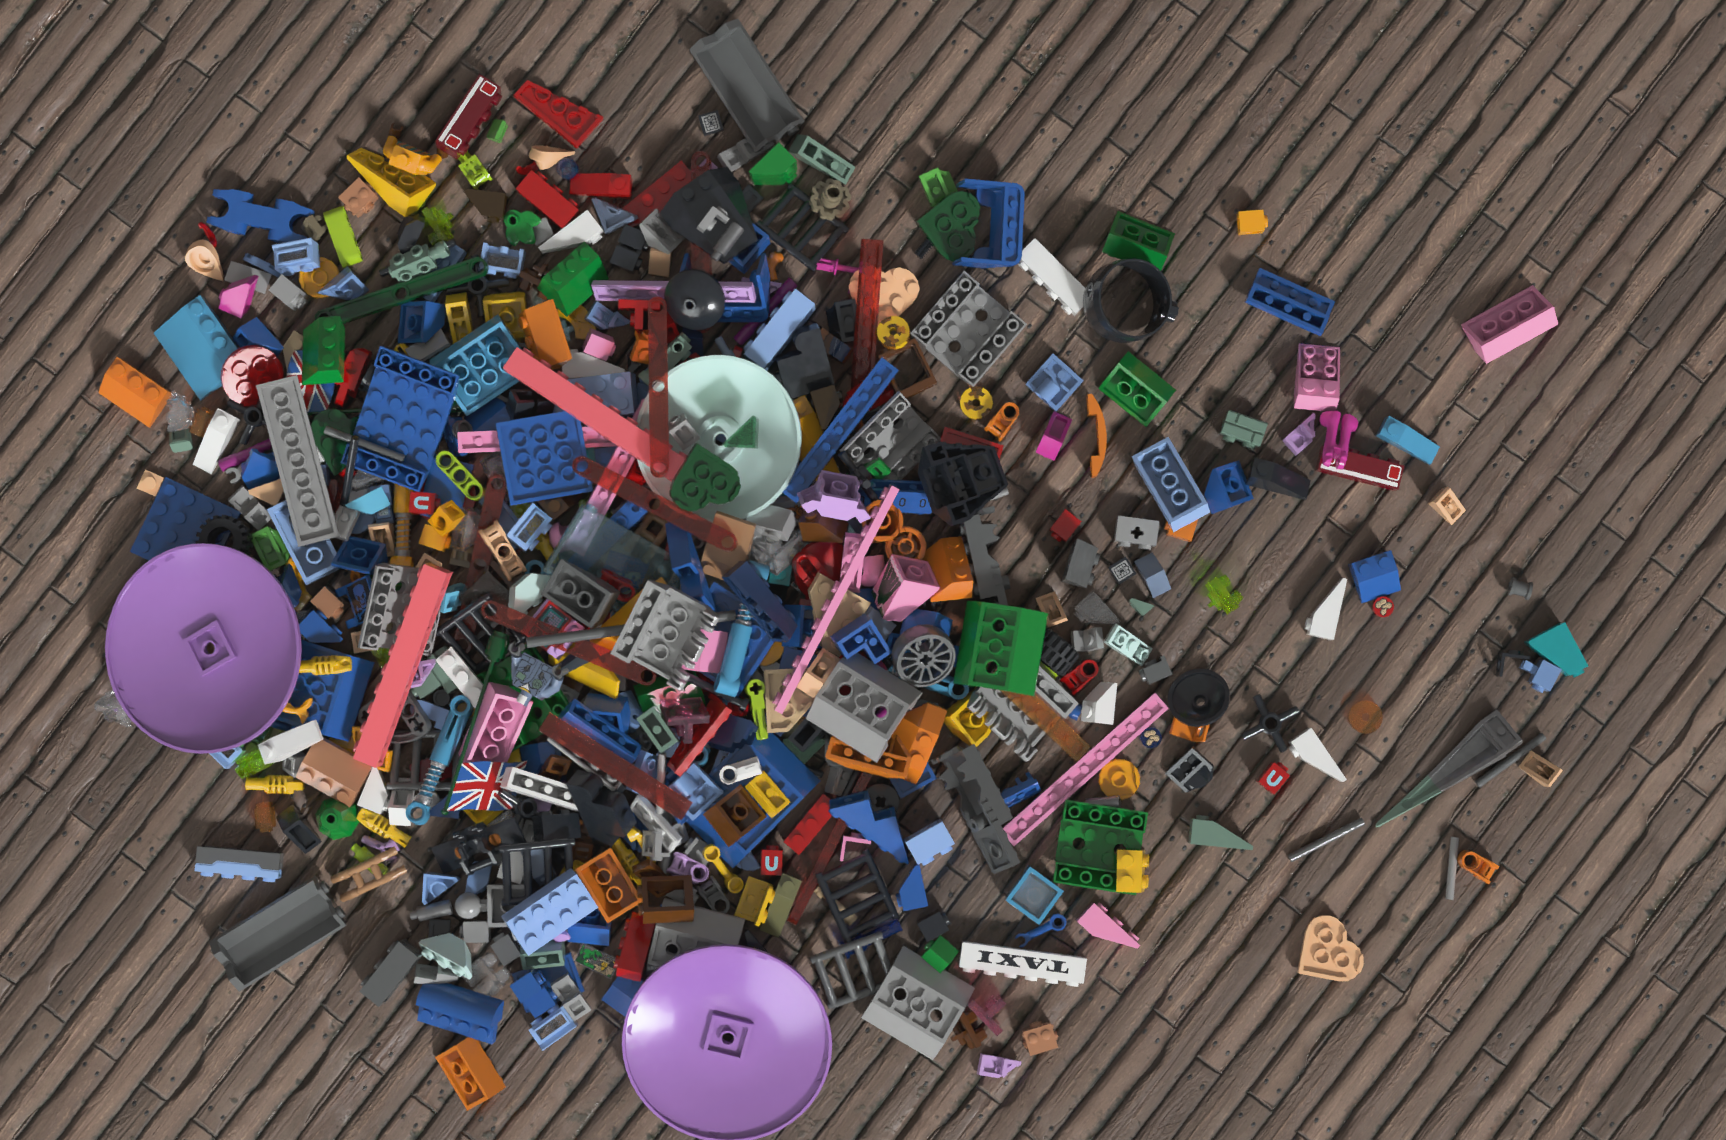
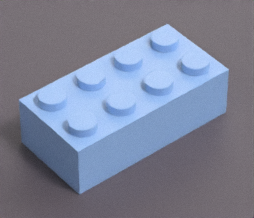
M797 289L793 292L789 291L782 299L783 305L780 309L776 307L772 311L768 324L763 323L756 332L757 338L754 341L750 340L744 347L745 359L757 364L766 371L774 363L775 357L780 355L793 339V333L801 328L816 310L815 303Z
M622 372L568 379L572 384L577 382L585 387V392L590 396L593 393L604 400L602 404L608 408L610 405L621 411L619 415L622 417L633 416L639 406L635 373ZM557 405L554 406L553 413L564 411Z
M1169 437L1132 456L1136 469L1173 532L1210 513L1208 503Z
M286 500L267 509L306 585L341 569L331 566V562L337 552L330 539L298 547Z
M941 819L904 839L917 864L922 863L923 866L935 860L933 856L939 852L941 855H944L953 850L952 845L955 844Z
M570 868L501 917L522 949L529 956L597 909L598 906L578 875Z

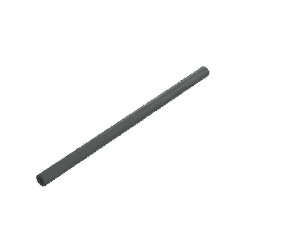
M735 610L716 612L720 616L718 622L736 620ZM625 624L526 637L527 648L619 636Z

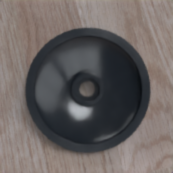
M698 269L683 270L673 276L665 288L664 303L670 317L684 328L690 330L707 329L721 318L725 309V294L720 283L705 271ZM688 302H692L694 307H690Z
M1193 669L1183 673L1172 683L1168 692V705L1173 716L1181 723L1193 727L1214 723L1223 716L1230 703V691L1226 681L1218 673L1208 669ZM1200 702H1204L1202 706L1198 705Z

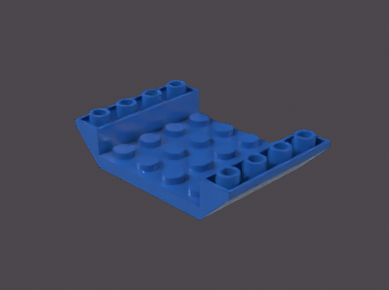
M380 346L373 365L376 368L353 435L404 454L405 458L403 463L358 446L355 469L420 492L431 469L454 403L460 375ZM347 443L341 463L344 465L347 464L350 443Z
M301 640V660H311L314 656H349L352 659V670L324 675H314L312 672L299 673L294 691L288 703H291L293 707H300L307 699L313 698L312 705L307 709L309 717L304 724L317 720L322 735L349 742L352 735V726L355 725L375 662ZM281 712L276 719L297 727L303 725L297 714Z
M768 733L767 739L757 740L755 736L752 745L745 744L742 749L735 748L734 753H730L708 775L724 792L695 820L692 821L682 809L681 811L688 819L686 822L708 845L714 844L720 850V857L733 869L821 780L774 733ZM757 756L762 771L766 772L789 799L790 803L771 818L748 792L767 817L728 847L703 814L740 784L745 788L756 777L753 776L733 784H725L720 779V770L728 764ZM726 769L724 776L732 780L735 778V772L732 769Z

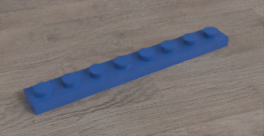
M884 358L879 360L796 468L793 478L783 491L787 497L795 503L799 502L797 493L812 485L821 473V470L829 463L899 370Z

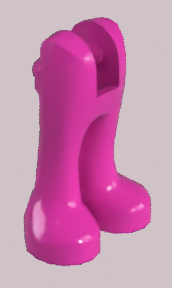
M1326 411L1320 415V424L1327 428L1322 456L1323 465L1329 467L1333 458L1336 459V469L1343 470L1348 457L1351 432L1356 431L1358 420L1350 414H1344L1341 417L1339 411ZM1339 422H1340V439H1339V444L1337 445V444H1336V435H1337L1338 425H1339Z

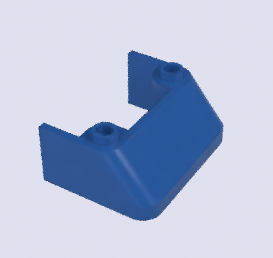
M964 179L957 183L956 188L976 190L978 203L983 207H991L989 247L977 249L973 254V258L961 257L953 261V266L995 268L1011 267L1018 264L1022 258L1025 196L1023 187L1017 183Z
M689 253L684 255L680 272L692 269ZM766 253L761 254L758 269L753 270L749 278L750 282H753L755 303L725 302L724 312L717 322H764L767 320L770 308L771 278ZM688 302L690 307H694L692 302Z

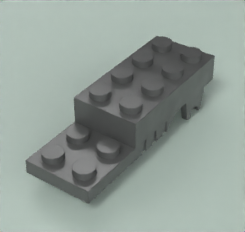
M994 506L982 508L970 520L960 523L959 529L961 536L966 538V543H964L966 555L970 556L971 563L969 566L971 574L975 579V584H973L974 597L978 596L979 601L995 597L996 601H993L994 604L1008 606L1005 590L1011 589L1008 575L1001 576L999 563L988 555L986 547L999 539V536L993 534V529H995L997 524H981L980 520L981 515L995 512ZM1002 620L998 621L997 625L1000 632L1004 629V622Z
M972 744L964 749L961 746H956L950 749V751H946L932 759L933 765L942 761L946 768L937 777V779H941L945 783L943 791L956 788L961 796V814L966 820L992 873L995 874L1019 864L1017 852L1011 846L1007 833L1001 826L1013 817L976 746Z

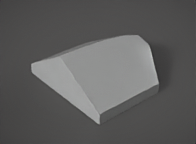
M655 209L639 225L648 246L668 255L685 239L684 236L674 232L669 227L658 209Z

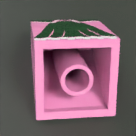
M892 554L871 594L882 619L901 622L934 595L940 587L928 561Z

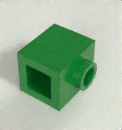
M940 935L936 940L932 939L924 946L926 951L921 957L941 973L959 951Z

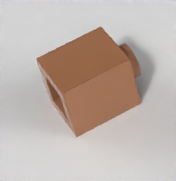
M325 586L310 601L329 620L332 618L337 619L344 611L342 608L345 605Z

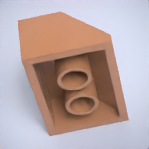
M323 737V740L313 744L299 767L296 778L351 807L360 796L372 766L353 759V753Z

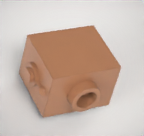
M359 177L338 197L344 203L343 207L347 211H351L352 215H356L358 218L363 213H369L374 208V203L379 199L377 192L373 191L372 186L369 183H364Z
M1036 1021L1029 1024V1028L1022 1030L1024 1048L1028 1049L1030 1056L1058 1048L1056 1041L1058 1035L1050 1021L1046 1023Z

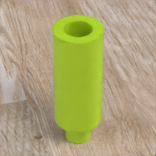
M355 843L351 847V850L355 853L354 858L360 863L375 856L365 846L361 848ZM382 862L378 864L384 875L389 868Z

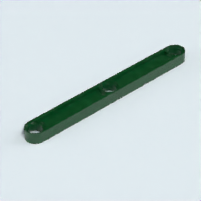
M474 257L410 279L409 281H404L322 309L315 314L314 321L327 314L329 317L340 316L343 324L481 278L488 273L489 265L484 259ZM482 262L484 265L483 270L478 273L474 272L473 267L475 263ZM400 288L406 289V296L403 299H398L396 295Z

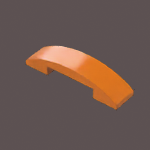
M1087 394V417L1096 416L1098 455L1090 457L1091 478H1095L1104 461L1107 433L1103 413L1097 400L1092 394Z

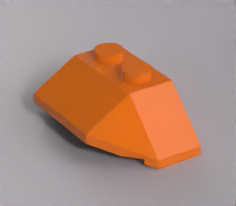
M927 702L908 711L893 734L899 736L912 757L907 779L903 780L913 784L918 782L940 734L947 709Z
M892 734L888 740V747L877 763L834 736L830 738L825 758L850 769L885 778L907 779L912 757L897 734Z

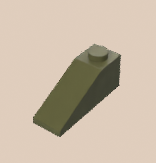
M783 872L772 904L770 903L766 921L761 925V931L779 938L802 879Z

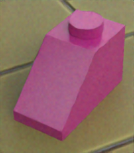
M252 275L231 283L226 289L223 288L218 298L221 300L219 309L242 318L250 310L259 276Z
M1053 411L1036 453L1055 461L1073 419Z

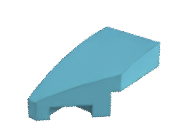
M379 487L345 506L348 509L372 515L391 504L382 487Z

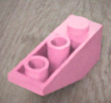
M1092 902L1076 919L1092 936L1137 949L1140 946L1137 943L1139 938L1131 931L1126 933L1121 928L1124 924L1115 916L1111 919L1106 914L1108 910L1100 902L1097 905Z

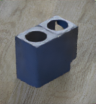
M729 715V718L722 723L715 736L707 744L714 749L734 753L735 748L742 749L745 744H753L758 727L751 720Z

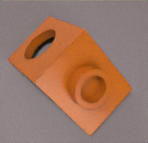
M1174 717L1170 734L1192 742H1205L1209 725L1201 727L1188 726ZM1203 727V733L1199 736L1200 730Z

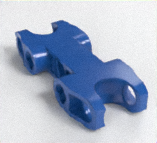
M213 189L212 195L227 201L229 209L222 217H207L206 223L229 233L239 235L246 234L247 226L269 230L268 240L286 243L307 238L294 233L293 223L299 217H308L310 215L314 217L315 211L283 199H276L274 208L252 204L254 195L234 189Z

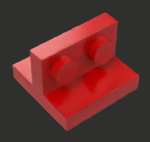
M618 299V310L635 311V313H631L630 327H634V332L636 330L643 331V311L660 312V301Z

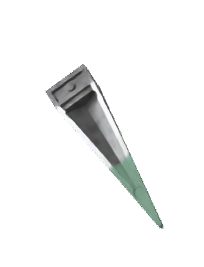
M1495 710L1482 719L1375 826L1380 827L1501 760L1509 752L1521 745L1523 740L1501 713Z

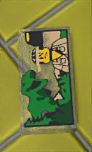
M582 943L574 959V962L609 979H612L617 969L613 968L615 957L589 944Z

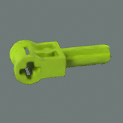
M467 151L464 156L460 155L458 159L461 164L458 167L475 190H478V187L488 180H493L475 154L471 156Z
M751 679L744 688V691L750 699L749 704L750 710H752L753 723L758 727L755 735L756 739L764 740L768 738L763 697L765 685L761 680ZM753 683H755L756 686H759V690H756V694L753 691H750V687H753Z

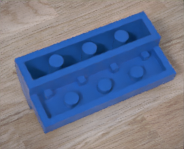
M1259 268L1244 303L1321 336L1335 301Z
M450 983L423 984L416 1000V1005L419 1006L417 1021L493 1044L496 1041L498 1022L502 1020L504 1000Z

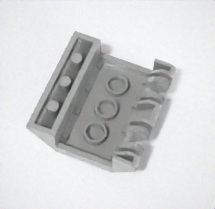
M647 580L610 654L627 663H630L632 660L668 679L667 685L682 691L686 684L685 680H688L690 677L682 666L685 665L687 668L694 669L696 665L694 662L698 661L705 648L704 644L708 642V638L701 632V629L703 628L705 631L712 633L720 616L708 605L673 586Z
M997 665L990 673H994L997 670ZM1039 666L1035 696L977 687L972 692L967 708L973 713L976 712L975 715L978 718L984 716L987 711L985 725L990 726V729L1001 740H1004L1007 745H1011L1017 739L1013 751L1016 754L1019 753V757L1027 762L1038 751L1034 746L1059 717L1066 719L1079 703Z

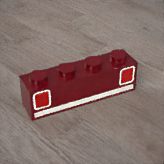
M479 74L435 140L436 147L457 160L460 155L464 156L469 149L468 143L470 140L478 136L480 132L479 127L482 122H487L492 107L494 105L497 106L501 101V86Z
M1324 446L1321 447L1315 471L1392 491L1399 490L1404 465L1399 464L1400 461L1390 458L1384 461L1379 459V455L1368 453L1365 456L1359 454V450L1348 448L1345 467L1343 470L1336 469V459L1333 458L1329 467L1323 465Z

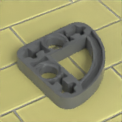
M411 690L401 712V716L411 732L407 734H393L390 743L416 741L431 731V721ZM374 699L359 710L358 720L361 725L364 721H367V710L370 703L374 702ZM409 703L414 707L412 715L406 712V706ZM419 723H423V724H424V725L422 726V729H423V730H419V729H418V727L420 726Z

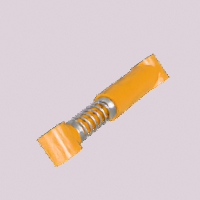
M394 483L393 513L396 514L395 517L397 518L395 520L397 522L395 526L397 528V531H395L397 536L394 543L396 548H394L395 552L394 556H391L390 564L414 567L413 557H410L409 542H411L409 540V536H411L409 534V531H411L409 525H411L410 519H412V515L409 513L410 491H415Z

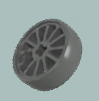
M929 624L917 625L904 631L895 641L891 653L892 663L899 677L904 682L915 687H927L942 681L951 672L956 658L954 645L949 636L939 627ZM909 649L912 653H905V651Z

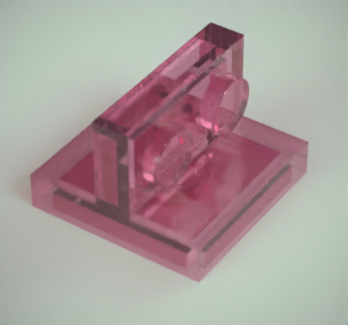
M701 697L660 700L659 708L667 725L677 728V735L681 737L684 744L692 743L693 724L709 723L710 715Z
M999 994L996 997L992 995L985 1002L986 1007L983 1008L972 996L967 1003L968 1007L998 1036L1003 1029L993 1016L1006 1005L1005 1000Z

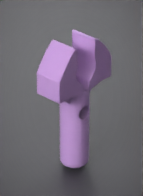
M364 835L361 839L362 843L381 852L386 851V848L394 846L396 850L400 851L398 843L392 839H389L386 843H382L367 835ZM392 856V857H390L389 859H387L386 861H388V860H393V859H395V858H397V857H396V856Z

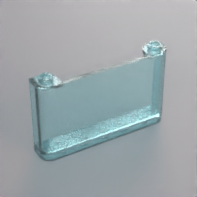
M590 503L580 506L543 566V571L552 576L560 560L564 559L601 578L602 569L605 568L632 581L635 595L644 588L647 580L656 581L660 577H663L668 585L676 589L680 586V579L672 570L669 552L597 512L598 508ZM623 587L620 591L622 594H628L631 589ZM617 599L611 609L617 612L627 602Z

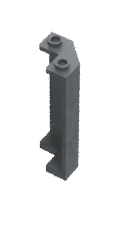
M739 19L726 22L714 34L701 38L689 49L755 153L761 150L769 151L775 146L776 142L787 135L792 136L800 130L798 127L805 121Z
M315 875L209 941L214 957L224 966L228 980L239 992L346 926L343 918L346 916L341 906H337L329 893L330 888L324 880L321 882Z

